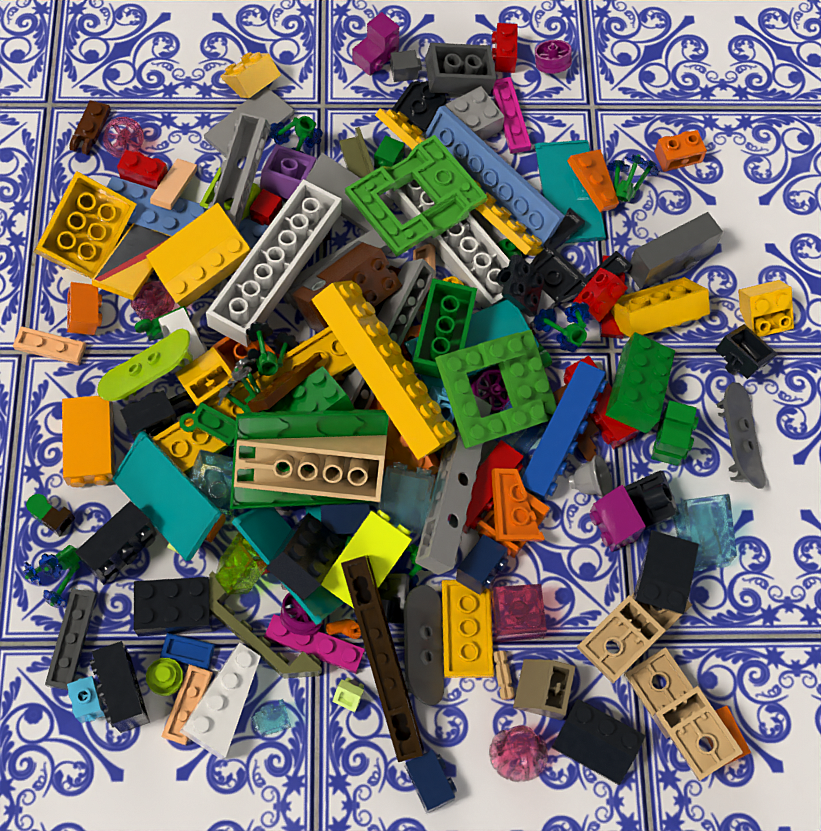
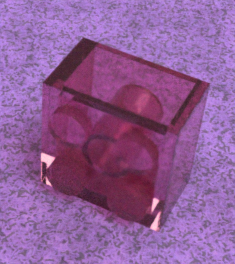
M541 584L492 587L491 609L495 642L543 639L547 629Z

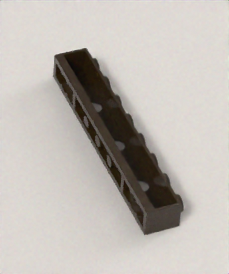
M364 555L341 563L397 761L402 762L423 756L424 746L369 556Z

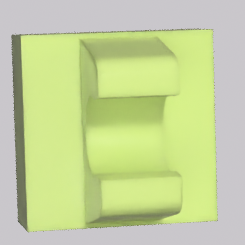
M349 677L345 680L341 679L332 702L355 712L362 698L364 685L360 683L357 687L351 684V678Z

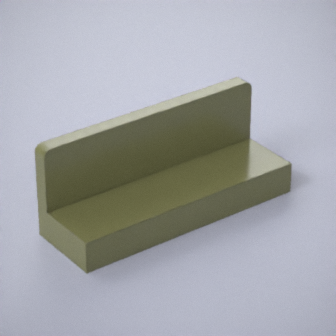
M356 127L355 137L339 140V146L347 169L358 177L363 178L373 172L374 168L361 129Z

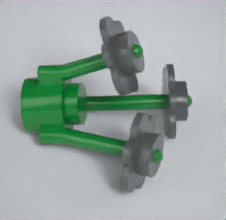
M248 357L243 358L236 363V367L231 373L232 378L227 381L228 384L232 383L230 387L226 385L220 389L218 406L228 398L239 406L244 413L251 412L247 404H243L230 393L235 388V383L239 380L250 394L244 399L246 403L261 392L250 372L252 371L251 367L256 364L257 360L255 358L249 360ZM246 376L248 377V379H249V381H250L252 387L250 386V384H249L248 381L246 380V378H245Z

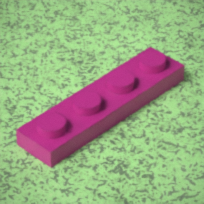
M511 77L496 79L492 94L496 106L504 115L503 131L510 154L530 151L531 142Z
M273 614L264 635L266 640L300 653L303 651L307 655L312 653L319 660L354 674L357 673L365 652L364 648L319 631L304 636L294 634L282 625L280 616Z

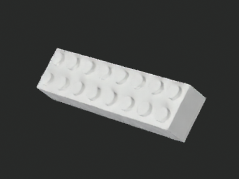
M303 179L207 310L208 327L248 347L251 341L248 339L246 329L250 328L253 322L264 323L341 215L342 199Z
M415 179L396 191L392 189L386 191L409 220L435 205ZM470 213L469 217L437 237L432 238L430 236L425 239L428 243L435 246V252L465 286L477 288L475 300L483 309L507 300L501 295L503 287L497 283L496 278L503 268L508 267L510 260Z

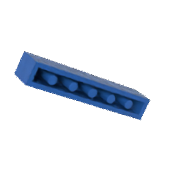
M582 361L579 362L521 478L524 488L528 493L545 501L548 496H553L558 485L555 482L559 475L562 476L568 465L565 461L569 454H574L578 445L576 439L579 433L583 434L588 425L586 419L589 413H594L598 405L596 398L599 392L603 394L607 387L608 381L606 380L605 371Z

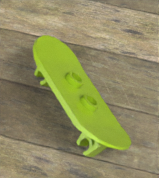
M183 328L177 329L169 336L109 370L98 383L97 392L99 397L107 401L121 399L127 401L129 400V395L133 393V396H136L137 390L170 372L177 365L182 368L185 367V360L183 358L188 359L192 363L193 356L188 349L190 343L189 331Z

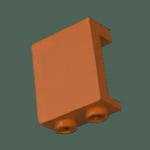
M526 491L528 495L526 498L531 511H534L537 519L535 521L539 527L546 518L550 508ZM493 506L484 519L478 522L476 531L480 537L484 534L496 541ZM527 541L496 542L508 548L507 556L510 555L515 558Z

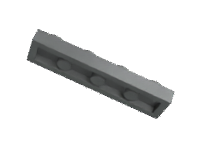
M71 589L45 686L68 691L67 684L74 682L97 598L95 592Z

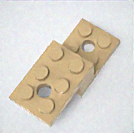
M633 593L622 601L577 646V649L614 684L683 614H676L666 610H655L652 606L636 602L633 599ZM687 601L685 612L692 606L689 601ZM609 641L616 642L619 646V652L616 654L608 652L606 643Z
M666 647L624 673L625 678L665 738H671L698 781H701L743 753L698 686L692 687ZM654 676H662L666 681V686L662 689L655 688L652 684ZM700 738H710L713 742V749L709 752L701 750L699 747Z

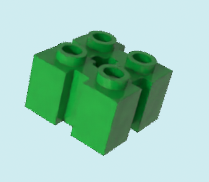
M669 400L659 420L651 459L678 466L682 459H686L688 451H691L694 443V438L691 435L698 424L699 417L695 416L697 407Z

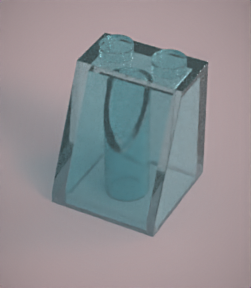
M393 462V465H388L386 468L378 510L380 509L391 517L389 522L396 527L401 524L413 533L422 534L436 475L431 474L430 469L417 467V471L407 469V464Z
M729 494L682 500L677 507L680 515L674 517L673 521L678 538L699 544L694 571L707 569V566L716 565L717 568L731 565V562L737 556Z

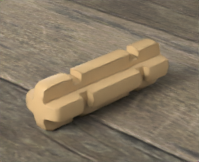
M496 651L493 654L494 664H496L495 670L498 686L501 687L499 690L502 700H510L514 697V690L511 687L512 679L509 664H506L508 660L506 651Z

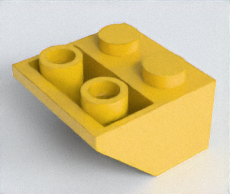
M260 52L246 53L241 57L242 61L238 64L233 63L225 68L226 72L220 75L222 80L241 98L252 97L281 76L270 54Z
M776 280L738 290L740 312L744 322L758 337L794 329L791 286L781 280Z
M214 347L175 373L197 407H199L201 402L207 404L218 397L220 389L224 388V386L230 387L232 383L228 384L227 382L232 378V372Z

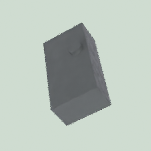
M706 212L636 248L630 261L632 267L627 272L640 290L646 289L684 268L686 270L692 268L698 261L713 254L723 231L709 212Z

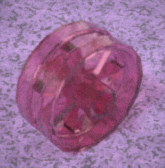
M117 117L111 120L103 135V143L107 151L120 159L125 150H127V144L135 148L132 152H138L144 140L141 126L135 120L128 117ZM118 125H125L126 127L121 130ZM111 127H114L118 134L108 133ZM129 127L133 129L135 133H130V131L128 130ZM138 137L139 144L135 143L130 138ZM108 138L117 139V140H116V142L112 145ZM118 145L123 147V151L118 150L116 147Z
M160 281L145 283L135 299L131 300V307L141 320H153L171 312L175 304L174 299Z

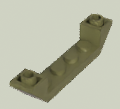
M213 571L209 574L210 610L214 617L252 651L260 655V658L283 679L318 677L321 675L322 668L319 666L321 662L312 653L307 655L302 651L289 666L287 664L290 661L280 652L275 654L270 649L271 644L263 636L260 635L257 638L251 632L253 628L245 620L242 619L239 622L234 617L235 612L227 604L222 606L224 601L232 594L231 587L229 586L231 582L223 574L218 576Z

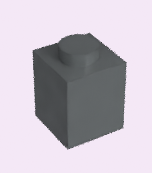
M415 50L391 53L390 67L394 82L418 79V71L422 70L421 59L417 58Z

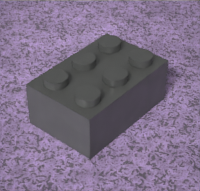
M430 42L425 57V64L431 93L467 94L482 86L485 92L490 95L496 82L491 45Z

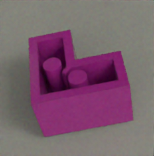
M383 12L379 13L367 23V37L352 48V62L369 76L375 71L381 70L384 64L390 60L391 53L399 52L400 26Z

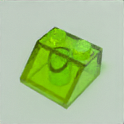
M238 532L221 556L215 578L227 595L248 594L265 571L267 564L244 536Z

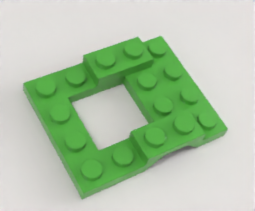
M436 135L416 145L407 158L392 167L381 166L345 188V194L396 257L428 237L435 238L469 217L470 211L487 201V195ZM415 179L435 205L402 225L379 196L390 189L396 191Z
M532 330L486 341L435 358L465 449L549 421L557 408ZM498 364L512 408L481 418L467 373Z

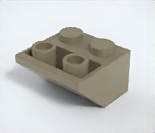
M524 659L513 708L562 721L566 715L576 666L554 660Z

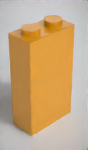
M99 396L62 399L63 479L66 484L71 487H83L85 484L106 485L109 482H113L112 478L115 474L113 402L103 400Z

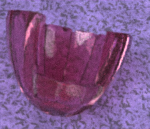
M518 725L509 730H501L494 736L490 744L489 757H491L490 761L493 768L497 770L501 777L514 782H525L533 780L544 771L548 762V748L541 734L536 735L530 727Z

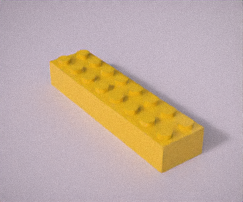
M352 280L331 283L311 299L418 460L435 453L457 437L454 433L453 425L448 420H445L441 414L440 406L431 399L427 393L426 385L414 374V367L409 361L404 359L400 346L395 341H392L388 335L386 325L378 320L374 314V307L369 302H366L362 296V290L357 283Z

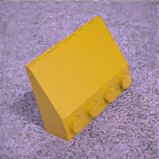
M76 171L33 252L57 265L93 279L114 250L137 204Z
M217 202L146 255L174 301L181 307L185 306L186 308L235 272L252 248Z

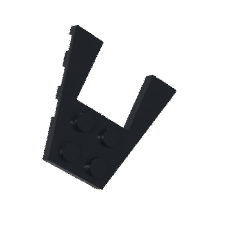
M571 208L567 210L565 217L553 236L544 243L543 250L535 256L530 264L545 276L542 290L555 301L554 308L577 297L600 268L619 276L629 271L632 267L631 263L618 251H615L589 275L584 277L556 250L585 226V221Z

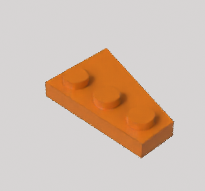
M601 149L571 155L567 162L599 212L615 209L619 201Z
M494 468L491 472L496 541L542 542L545 540L535 521L537 519L536 515L529 506L526 498L528 495L518 470Z

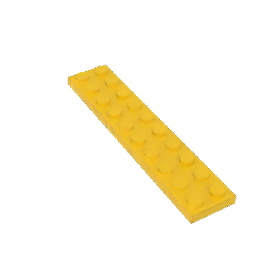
M380 108L375 114L412 150L416 145L426 140L421 135L423 133L422 130L415 125L411 126L407 122L408 118L399 111L396 113L392 109L384 110ZM474 180L477 183V185L481 188L482 186L476 180ZM486 193L487 201L475 209L525 255L536 256L543 250L541 246L542 241L535 235H529L526 232L527 227L518 220L515 222L510 217L512 215L511 212L503 206L500 208L495 203L497 200L491 194Z
M327 327L287 352L283 359V367L278 368L274 375H259L257 371L253 374V377L259 389L263 391L283 373L294 370L298 365L316 354H320L323 358L315 365L316 370L323 366L333 379L355 365L331 328ZM246 378V380L248 381V383H249L250 386L252 387V385H251L249 379ZM242 382L235 385V388L230 393L243 404H247L244 399L250 394ZM219 397L206 404L235 421L237 413H244L239 406L228 398L220 406H218ZM186 420L185 426H192L194 423L193 420ZM179 421L152 438L184 474H187L229 447L198 428L190 433L183 431Z

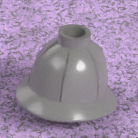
M595 455L591 461L578 467L574 475H569L571 489L577 488L581 493L588 495L599 494L604 497L612 491L613 485L609 468L599 455Z

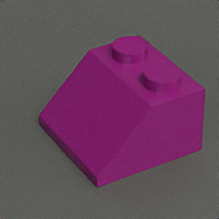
M623 485L618 486L593 503L590 510V519L595 526L598 525L601 531L602 542L606 547L609 546L611 552L636 542L646 527Z

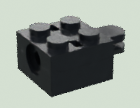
M164 390L160 392H152L145 399L138 402L128 403L120 412L135 441L142 431H145L152 439L177 423V417L192 411L196 404L187 391L168 399Z

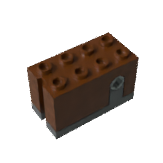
M357 241L290 290L288 294L308 326L319 333L329 327V325L311 299L331 283L352 280L359 285L362 290V296L373 307L402 287V284L395 272L387 269L386 266L390 263L382 249Z

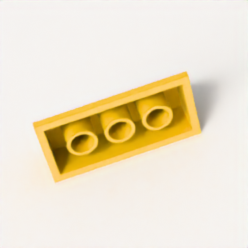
M683 277L623 295L610 311L620 332L628 337H631L634 332L640 335L651 332L657 333L664 328L680 326L683 322L699 320L702 316L710 314L709 293L707 288Z

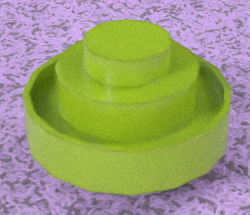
M160 658L154 661L146 672L148 687L160 696H169L176 693L184 680L181 666L170 658Z

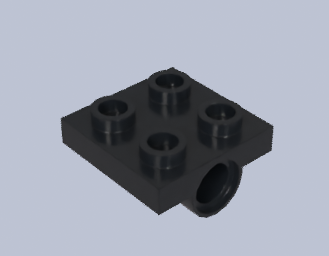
M518 254L512 255L508 267L503 268L496 278L497 283L503 287L501 295L527 316H536L545 276Z
M657 471L624 486L646 526L644 530L680 515L664 471Z
M389 573L378 588L388 624H404V605L409 594V574Z

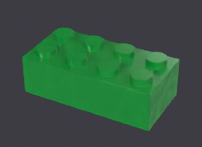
M432 278L412 363L415 370L414 373L442 379L435 358L464 349L477 288Z
M634 332L623 346L605 415L647 434L660 420L675 350Z
M322 366L300 382L270 409H265L262 412L353 411L355 408L344 390Z

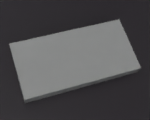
M266 86L206 132L204 139L227 158L228 143L233 139L235 133L234 124L239 119L241 112L266 118L271 126L269 136L294 115V109Z
M321 153L305 180L342 199L340 216L366 233L374 229L345 194V188L361 178L324 153ZM381 194L379 196L380 199L390 209L394 200L385 194Z

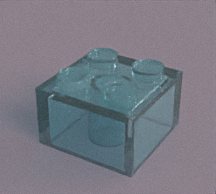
M200 449L188 478L223 514L232 516L234 509H230L233 458Z

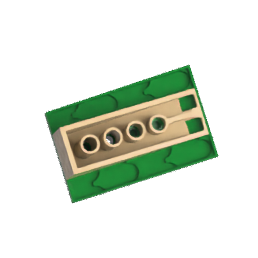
M353 409V411L323 410L320 412L277 411V413H237L230 509L380 502L389 421L388 414L385 410Z

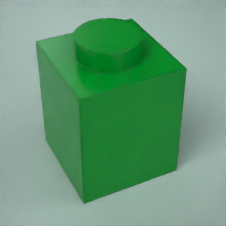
M385 135L374 154V167L377 169L381 166L392 167L401 162L404 156L405 143Z

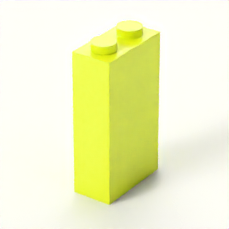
M380 509L378 512L374 510L370 512L321 584L352 608L354 607L341 563L368 555L377 587L379 588L413 540L409 536L411 534L410 530L401 524L396 527L389 522L391 517Z

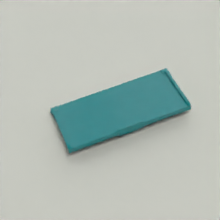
M588 140L536 143L534 148L543 197L564 216L567 210L571 208L585 221V226L564 244L605 240L606 235L602 214L567 162L571 155L590 151Z
M505 300L472 314L464 349L514 333L530 330L520 310L510 301ZM534 336V339H535V342H536V345H537V348H538V347H539V343L537 342V340H536V338H535V336ZM418 337L404 342L405 349L412 362ZM496 365L469 372L467 376L470 377ZM419 374L422 382L428 389V394L432 385L444 388L442 379Z
M145 431L140 432L112 480L151 520L153 526L166 538L184 560L190 561L222 515V512Z
M274 507L253 508L235 517L232 521V524L267 565L291 531V527ZM282 582L316 625L321 624L328 615L345 603L322 585L303 601Z

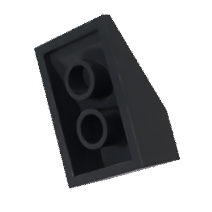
M651 530L633 599L639 603L684 615L699 544Z

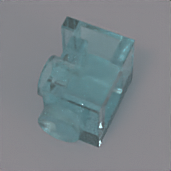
M283 699L278 700L279 706L275 707L274 704L265 705L260 708V712L255 713V716L251 717L255 732L260 730L262 737L291 728Z

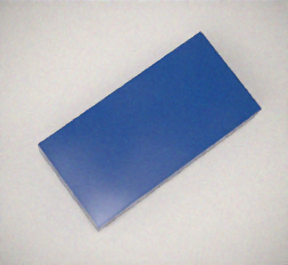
M167 633L160 658H170L177 663L190 664L209 670L216 646Z

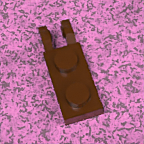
M92 100L89 101L70 140V150L76 151L81 140H83L82 154H89L93 144H96L111 112L110 105Z

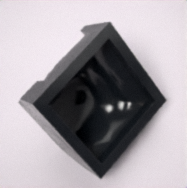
M745 324L724 336L715 349L724 357L727 362L725 369L730 374L736 375L739 372L746 379L750 378L761 367L769 364L778 355Z

